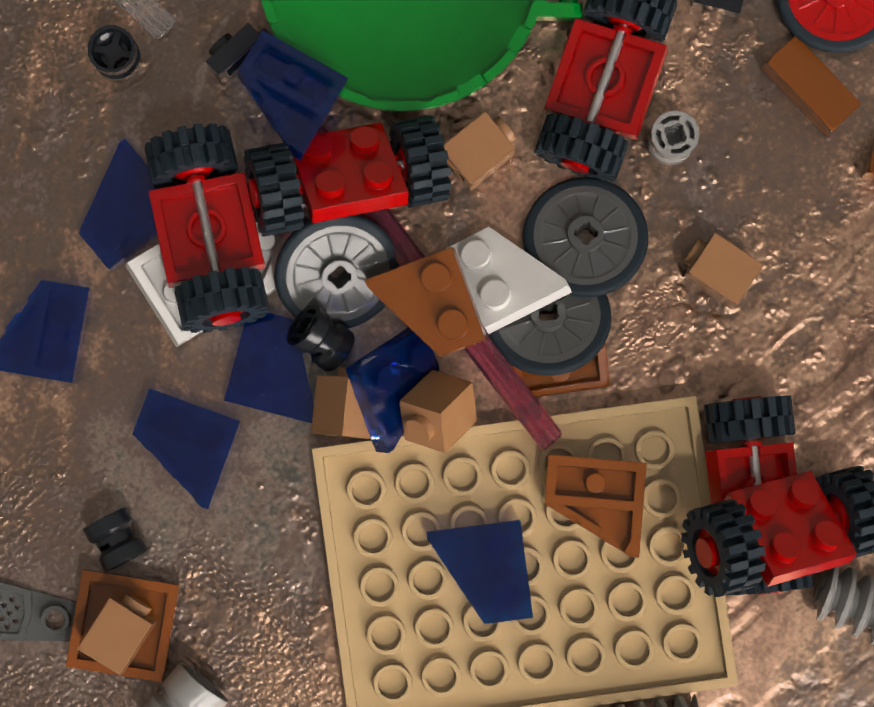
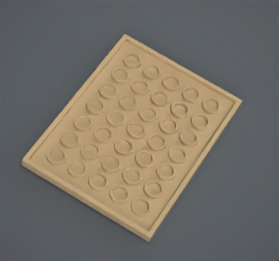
M696 396L472 426L446 453L406 441L404 436L312 449L347 707H591L739 686L726 596H709L704 593L705 587L699 588L695 582L697 574L691 575L688 566L691 565L690 558H684L683 550L687 549V544L681 542V534L687 532L682 527L683 520L688 519L686 514L695 508L711 504ZM548 454L647 463L639 558L628 556L543 504Z

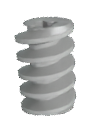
M839 566L824 570L813 598L814 604H817L816 620L821 622L832 611L835 613L834 628L839 630L850 619L853 621L852 636L857 638L868 627L871 629L870 644L874 645V578L867 575L857 583V572L851 567L846 568L840 575Z

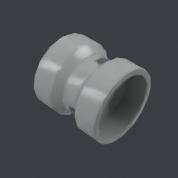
M668 111L660 115L649 130L646 139L647 149L651 157L658 163L668 166L677 165L685 161L698 144L700 137L699 127L690 115L682 111Z

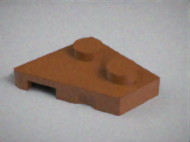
M453 247L365 280L367 288L439 356L443 357L488 340L456 250Z
M548 454L543 504L628 556L639 558L647 463Z

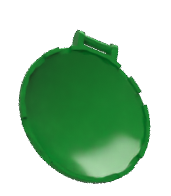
M260 0L267 22L278 43L293 63L312 81L346 101L363 107L395 112L422 111L438 108L456 102L478 91L498 76L516 57L536 21L570 22L575 21V18L583 19V4L578 3V0H559V2H546V0Z

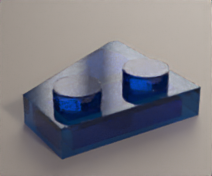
M263 30L240 66L237 76L284 143H287L288 149L293 156L302 161L348 81L346 76Z
M126 139L119 143L79 231L80 236L111 272L157 235L148 192L156 189L152 185L148 165Z
M41 280L28 297V303L21 312L16 313L5 328L7 331L0 339V371L75 384L92 289Z
M266 313V316L257 318L255 322L244 323L224 401L312 424L314 405L303 353L301 354L287 344L286 340L288 330L294 319Z
M409 327L345 368L375 451L380 453H390L393 451L404 433L399 401L431 370L439 371L440 369L434 351Z
M149 388L132 434L161 462V465L174 479H177L201 507L210 509L242 422Z
M520 520L427 532L428 541L484 624L533 618Z

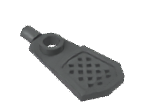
M0 581V617L3 615L5 618L3 621L0 618V640L70 641L77 602ZM54 610L61 612L64 616V624L58 629L52 628L47 621L48 614ZM8 623L11 626L9 629L6 627Z

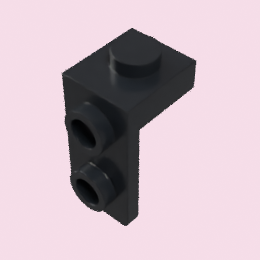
M247 23L233 37L230 33L222 36L208 52L211 57L206 63L210 71L223 85L259 53L308 106H311L316 101L315 93L311 89L316 83L295 64L290 67L278 54L283 50L266 28L257 32Z

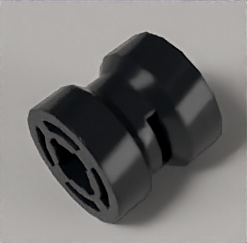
M106 25L97 29L91 35L88 42V56L91 63L104 78L113 82H123L132 78L138 72L141 65V52L128 31L116 25Z
M312 305L304 309L294 319L288 330L286 340L287 344L301 354H311L312 362L327 372L334 370L345 361L353 348L355 337L354 333L342 324L331 323L330 315L320 307Z
M126 507L95 521L83 529L89 543L95 544L100 549L99 562L105 573L149 550L143 538L134 535L131 528L133 519Z

